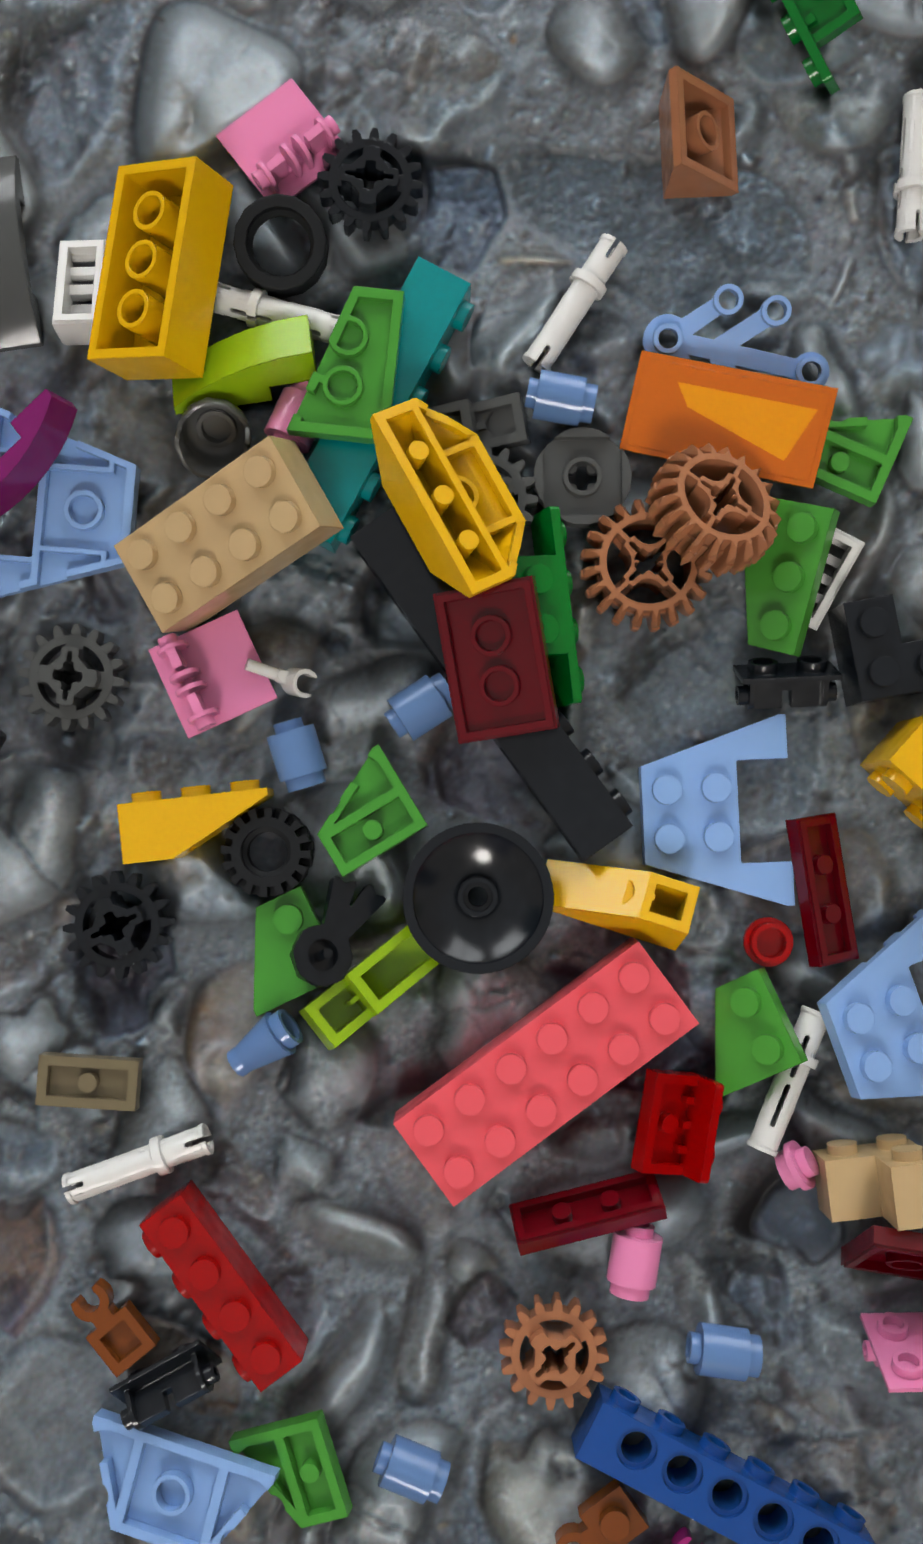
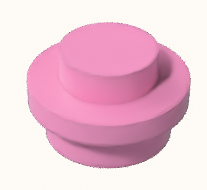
M795 1140L784 1143L783 1150L778 1151L777 1156L774 1157L781 1179L792 1191L798 1188L804 1191L814 1188L816 1185L815 1176L819 1174V1166L814 1154L807 1146L801 1147Z

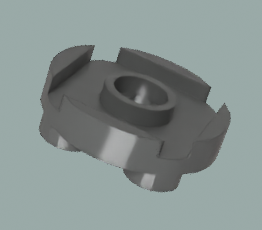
M579 427L561 432L554 437L553 441L546 445L535 463L533 473L536 481L533 488L535 496L538 497V502L542 509L558 506L561 521L567 527L584 529L598 526V520L602 515L612 519L615 506L624 503L631 488L632 470L628 456L622 448L620 450L614 442L609 440L610 436L597 429ZM580 466L586 467L587 475L595 476V483L588 484L586 490H578L576 484L570 483L568 476L575 475L577 467Z

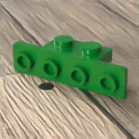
M782 0L788 14L782 17L780 21L794 46L800 41L804 43L810 56L801 62L815 88L824 83L829 93L833 95L840 88L820 48L863 19L855 0Z
M550 506L533 516L531 531L534 556H518L516 575L512 579L531 575L535 576L557 708H564L582 702L584 674L581 667L578 666L576 651L579 630L576 620L572 617L570 595L572 593L573 580L570 571L566 567L564 551L567 541L566 526L561 521L559 507Z

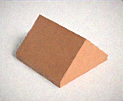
M679 66L669 69L659 102L663 199L722 197L739 193L734 99Z

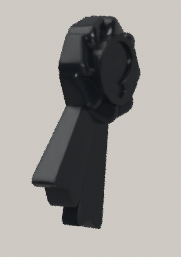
M339 876L330 879L322 924L311 926L301 931L289 954L298 978L315 987L331 985L344 979L353 960L348 939L386 901L384 896L375 894L372 884L364 886L350 905L357 886L356 881L345 883Z

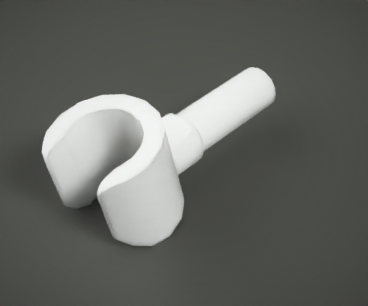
M249 658L244 668L246 671L273 679L282 685L283 690L287 694L302 698L311 697V694L299 691L297 688L298 678L303 675L317 679L316 673L310 669L291 667L285 670Z

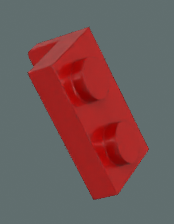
M647 1068L631 1168L646 1174L683 1175L697 1183L707 1184L710 1179L711 1166L715 1159V1141L719 1116L723 1109L724 1085L694 1072Z

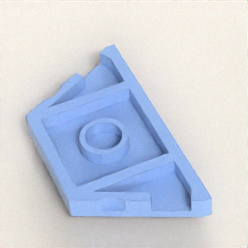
M101 1408L93 1417V1431H99L104 1456L99 1466L102 1484L108 1492L106 1507L110 1530L150 1544H221L231 1530H234L259 1498L274 1484L280 1473L281 1468L151 1424L140 1431L136 1428L127 1430L122 1423L119 1413Z

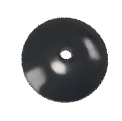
M490 823L461 824L437 834L421 848L413 859L403 888V909L406 922L419 946L431 958L443 966L470 974H486L501 971L527 957L545 935L550 924L554 905L551 876L538 851L516 832ZM481 887L487 892L485 903L478 906L470 903L468 893L472 888Z

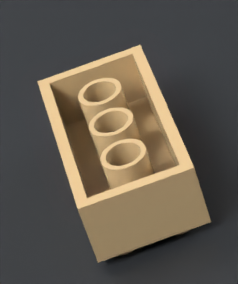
M269 435L114 545V548L161 632H182L195 629L344 529L296 442Z

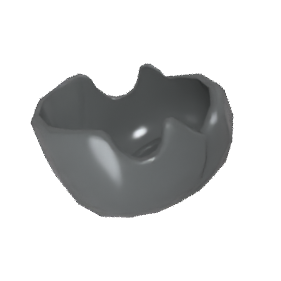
M206 397L189 405L182 414L174 436V447L185 468L197 477L208 479L249 450L252 441V430L249 427L246 415L236 405L226 399Z

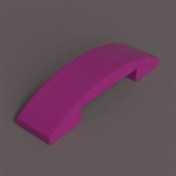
M48 389L39 394L10 422L21 438L0 457V516L20 502L47 473L58 457L73 426L77 413L76 407L72 402Z

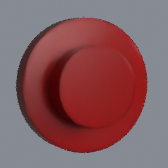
M772 917L756 919L744 932L743 947L745 953L753 962L761 966L773 967L780 965L787 960L793 949L794 943L791 930L779 919Z

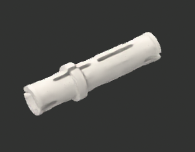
M922 88L908 91L902 98L903 117L899 179L893 185V198L897 200L894 239L901 242L906 232L905 243H915L923 240Z
M603 233L583 267L576 268L570 276V287L528 351L522 356L524 362L531 367L544 351L545 354L534 369L539 373H541V369L551 371V367L593 302L601 300L606 293V282L628 252L626 246L620 241L616 248H613L609 256L606 257V253L616 240V237Z
M220 282L217 285L213 313L246 321L247 326L251 328L277 320L308 315L313 340L329 343L330 335L340 316L339 314L325 312L317 308L268 296L267 291L263 289L243 290Z
M804 1005L800 1008L801 1012L793 1029L801 1045L805 1036L808 1037L803 1049L808 1061L797 1065L792 1077H790L792 1068L774 1075L754 1129L746 1142L747 1145L774 1157L778 1154L777 1150L794 1113L810 1069L816 1070L819 1060L815 1059V1056L826 1030L821 1013ZM788 1084V1089L774 1124L770 1125L785 1085Z
M201 1123L194 1128L167 1138L163 1135L152 1137L149 1139L148 1145L91 1166L64 1173L62 1175V1188L83 1182V1186L67 1191L64 1195L71 1205H75L82 1200L158 1173L160 1176L170 1174L174 1171V1166L214 1153L213 1140L193 1145L194 1141L211 1136V1132L205 1123Z

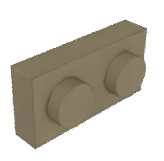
M43 1052L39 1054L35 1105L135 1112L140 1107L143 1058Z

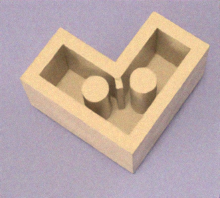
M890 1133L876 1136V1143L857 1145L855 1140L838 1139L827 1142V1148L812 1150L819 1166V1174L815 1176L819 1209L832 1223L883 1217L898 1231L923 1228L922 1146L907 1139V1136L904 1134Z

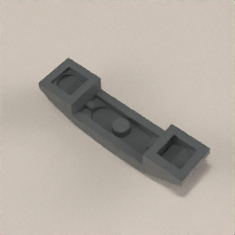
M16 155L0 157V352L43 346L38 300L32 293L20 208L25 206L19 159Z

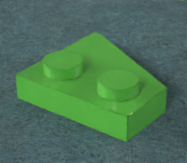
M898 415L894 419L868 420V417H851L844 421L830 420L815 484L871 508L879 498L913 417Z
M379 744L370 750L364 765L353 782L349 783L336 809L328 816L317 834L342 877L348 876L428 827V824Z
M303 885L256 907L254 1012L256 1017L318 988L296 976L289 955L301 931L321 924Z
M765 967L715 988V1081L724 1085L723 1096L808 1061Z
M322 1409L234 1432L228 1441L230 1449L234 1453L239 1454L243 1452L249 1458L281 1468L278 1478L269 1488L268 1492L283 1502L285 1511L300 1528L349 1516L353 1505Z

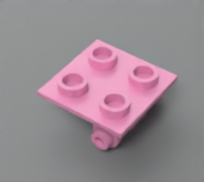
M290 78L218 133L216 138L263 197L273 194L296 197L317 181L318 172L326 171L322 160L324 153L337 155L334 141L339 138L340 129L330 115L323 118L296 82Z
M238 610L232 611L180 636H177L176 633L167 634L157 640L158 646L148 650L188 739L278 698L269 678L244 670L248 658L261 662Z
M923 1312L860 1313V1319L868 1337V1340H863L862 1342L864 1360L866 1362H874L875 1366L879 1367L888 1392H923Z

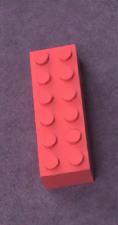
M630 937L397 1110L393 1125L454 1207L697 1026L699 1022L640 942Z

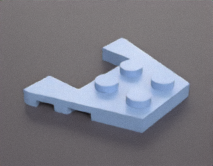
M0 408V456L4 455L21 438L10 423L16 416L3 408ZM67 437L58 457L38 482L32 556L0 554V598L125 568L114 545L136 529L141 469L134 463L79 440L77 442Z
M777 714L638 767L643 865L778 904L795 906L792 861L741 862L736 765L737 761L788 758L786 714Z
M923 908L912 916L914 920L901 932L893 933L883 942L884 947L870 960L861 962L817 1002L852 1098L862 1100L923 1096V1005L909 970L911 965L923 961Z

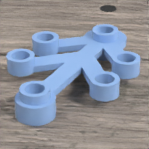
M725 284L717 289L711 300L685 317L680 318L674 314L657 316L647 325L643 333L644 351L690 359L689 356L706 359L711 364L736 368L737 366L823 386L829 377L830 370L827 360L816 352H806L796 358L740 346L765 329L779 327L788 321L792 313V306L790 301L782 295L769 297L762 303L759 311L715 339L693 335L718 316H732L742 307L744 296L741 289L734 284ZM729 291L735 295L736 305L733 309L728 310L721 307L719 296L722 292ZM772 302L781 304L784 310L782 319L778 321L772 320L767 314V307ZM670 330L676 335L677 340L674 347L664 348L660 345L658 338L662 331ZM806 363H813L818 368V376L814 381H807L802 376V368Z

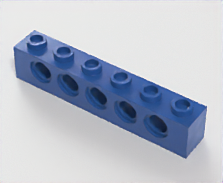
M598 1383L571 1435L576 1459L738 1544H876L864 1525L866 1522L864 1517L850 1506L838 1502L835 1507L821 1500L820 1495L806 1483L797 1479H793L789 1483L775 1476V1471L762 1460L754 1456H748L747 1460L735 1455L730 1452V1447L724 1441L713 1434L704 1432L702 1437L685 1428L686 1425L680 1418L667 1410L659 1409L657 1413L640 1405V1399L623 1387L614 1386L612 1390ZM631 1432H642L645 1434L644 1439L638 1444L628 1445L622 1442L624 1437ZM683 1455L689 1457V1461L680 1468L668 1466V1463L676 1456ZM730 1479L734 1481L732 1486L725 1491L713 1490L714 1486L721 1480ZM770 1503L778 1504L772 1513L766 1515L758 1514L763 1506ZM822 1527L820 1533L815 1537H804L810 1529Z

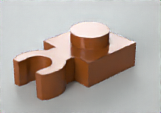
M100 1278L91 1287L99 1298V1305L93 1306L88 1304L80 1294L71 1303V1308L77 1318L94 1324L95 1328L89 1332L86 1340L117 1378L153 1349L159 1342L160 1337L130 1299L117 1308L113 1302L114 1292L111 1285L105 1279Z
M614 1479L577 1506L582 1522H569L562 1525L555 1533L556 1544H568L570 1542H578L579 1544H628L648 1529L649 1524L647 1517L624 1485Z

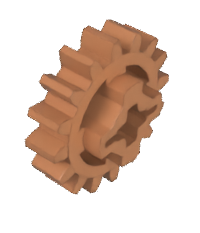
M559 1292L553 1293L551 1303L544 1304L540 1295L535 1294L534 1308L528 1310L519 1303L516 1306L519 1321L515 1322L506 1319L504 1322V1332L510 1338L499 1339V1353L507 1356L501 1360V1370L503 1375L513 1374L510 1384L511 1390L514 1393L527 1388V1404L532 1406L539 1396L544 1397L547 1410L553 1411L556 1399L563 1398L565 1404L570 1409L574 1407L573 1394L579 1392L587 1399L592 1396L588 1383L590 1379L595 1382L603 1381V1371L598 1364L609 1362L607 1348L601 1346V1344L607 1341L603 1327H594L597 1318L592 1309L580 1314L581 1304L579 1298L574 1297L566 1306L562 1305ZM549 1320H560L562 1322H552ZM527 1336L532 1348L525 1353L526 1358L522 1361L520 1348L524 1337ZM586 1340V1354L580 1366L577 1362L576 1353L583 1348L582 1342ZM551 1346L555 1351L562 1348V1353L556 1355L553 1351H548L545 1354V1348Z

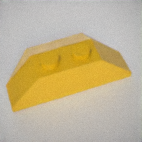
M418 398L410 399L372 414L370 423L382 487L430 573L468 598L511 580L516 575L517 559L526 520L478 434L452 418L429 409L428 404Z

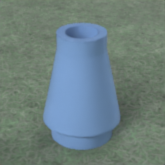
M279 1009L275 1013L268 1011L243 1039L227 1052L228 1062L238 1075L244 1077L253 1070L296 1053V1046L303 1041L301 1029L295 1019L284 1009Z

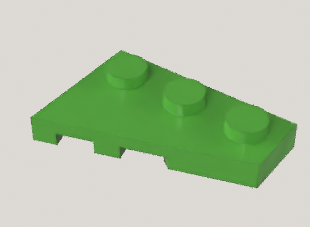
M353 286L330 335L329 345L316 372H313L308 382L307 392L297 414H293L286 429L289 435L374 444L370 418L372 414L392 407L394 401L405 302L404 291Z
M776 498L780 503L775 513L782 519L776 530L778 535L775 537L774 543L765 552V555L756 564L745 568L748 645L800 657L840 512L834 508Z

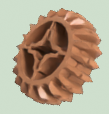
M710 443L699 449L691 444L682 452L677 451L674 455L670 456L653 476L652 483L650 484L651 488L645 499V502L650 506L646 519L656 523L653 536L665 538L667 541L665 552L675 550L681 555L680 566L691 561L695 563L698 574L708 571L710 568L718 578L728 571L735 575L746 567L749 568L752 564H756L765 555V552L774 543V539L778 535L776 530L782 519L775 512L780 501L769 496L773 484L760 480L759 473L761 468L750 469L745 464V455L735 459L731 456L728 446L716 452Z
M634 500L631 508L632 515L628 513L624 506L619 504L613 510L615 521L602 515L598 520V526L602 533L589 531L586 541L596 549H583L580 553V560L594 566L582 569L579 575L581 580H596V583L586 589L585 596L589 599L601 594L604 599L597 606L596 612L601 615L610 606L617 610L611 620V623L615 626L621 623L625 615L630 616L629 627L632 632H637L640 629L643 618H646L650 632H657L660 629V616H662L669 627H674L679 623L676 610L687 617L695 611L690 599L702 601L707 594L697 583H708L712 579L713 574L709 570L698 574L695 563L690 561L683 564V579L680 588H678L672 582L674 576L667 568V557L672 551L665 552L667 543L665 538H662L657 543L646 544L635 536L630 538L626 534L636 530L654 531L656 523L646 519L648 512H645L642 500ZM612 543L620 550L618 556L622 559L626 568L625 575L616 585L613 584L607 569V554ZM658 552H662L654 562L655 566L651 571L648 570L644 574L640 573L634 580L630 581L640 561L644 562L648 558L652 559ZM644 587L650 589L656 595L661 593L667 600L658 603H641L631 600L626 595L636 588Z

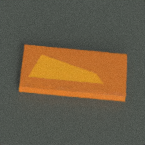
M641 350L619 449L621 450L622 448L627 452L667 460L677 451L682 452L691 444L699 449L710 443L716 452L728 446L733 458L738 459L745 455V464L750 469L761 468L759 473L760 479L813 489L838 388Z

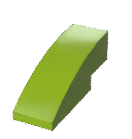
M308 315L277 320L253 327L207 348L203 378L172 379L173 404L176 415L183 414L189 405L206 397L226 399L236 406L272 401V386L309 381L313 372L317 371Z
M406 925L350 969L343 980L330 985L298 1012L328 1050L335 1049L372 1017L381 1013L439 963L419 946L408 925Z

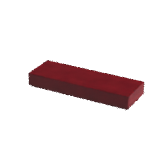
M826 813L785 820L809 967H824L859 959L836 814Z
M640 1172L509 1204L520 1256L667 1219L666 1208L655 1175Z

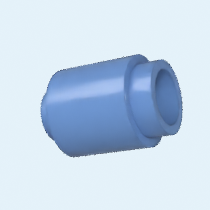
M541 369L540 379L532 377L529 379L524 407L534 409L532 419L578 427L579 422L591 424L598 385L587 383V377Z
M440 672L430 678L424 675L387 699L392 709L384 713L399 738L408 733L411 739L415 741L453 716L449 685Z
M298 717L273 725L276 735L269 736L266 739L279 781H285L288 793L326 782L323 770L327 769V765L314 723L304 726L302 717Z
M699 1322L695 1332L689 1331L687 1333L685 1343L686 1362L693 1364L694 1372L698 1376L745 1382L748 1377L758 1378L761 1373L763 1363L762 1339L760 1335L750 1334L748 1328Z
M395 1434L391 1443L382 1441L372 1472L380 1475L378 1487L424 1505L426 1500L437 1504L445 1489L451 1462L442 1459L441 1452Z

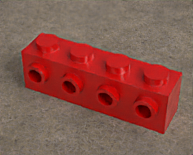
M192 1179L155 1206L139 1225L143 1230L142 1239L145 1246L153 1256L164 1259L173 1272L172 1280L179 1293L186 1299L192 1298L203 1313L202 1321L209 1334L216 1340L222 1339L232 1352V1362L238 1374L247 1382L252 1380L259 1391L262 1392L302 1362L308 1337Z

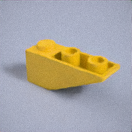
M254 779L230 782V792L211 794L210 785L180 788L181 797L162 799L160 790L132 793V803L117 804L123 864L183 858L234 824L233 821L238 816L248 813L247 811L255 809L274 796V790L268 787L260 788V780Z
M547 859L546 866L551 876L554 892L553 912L676 951L688 935L700 887L649 871Z

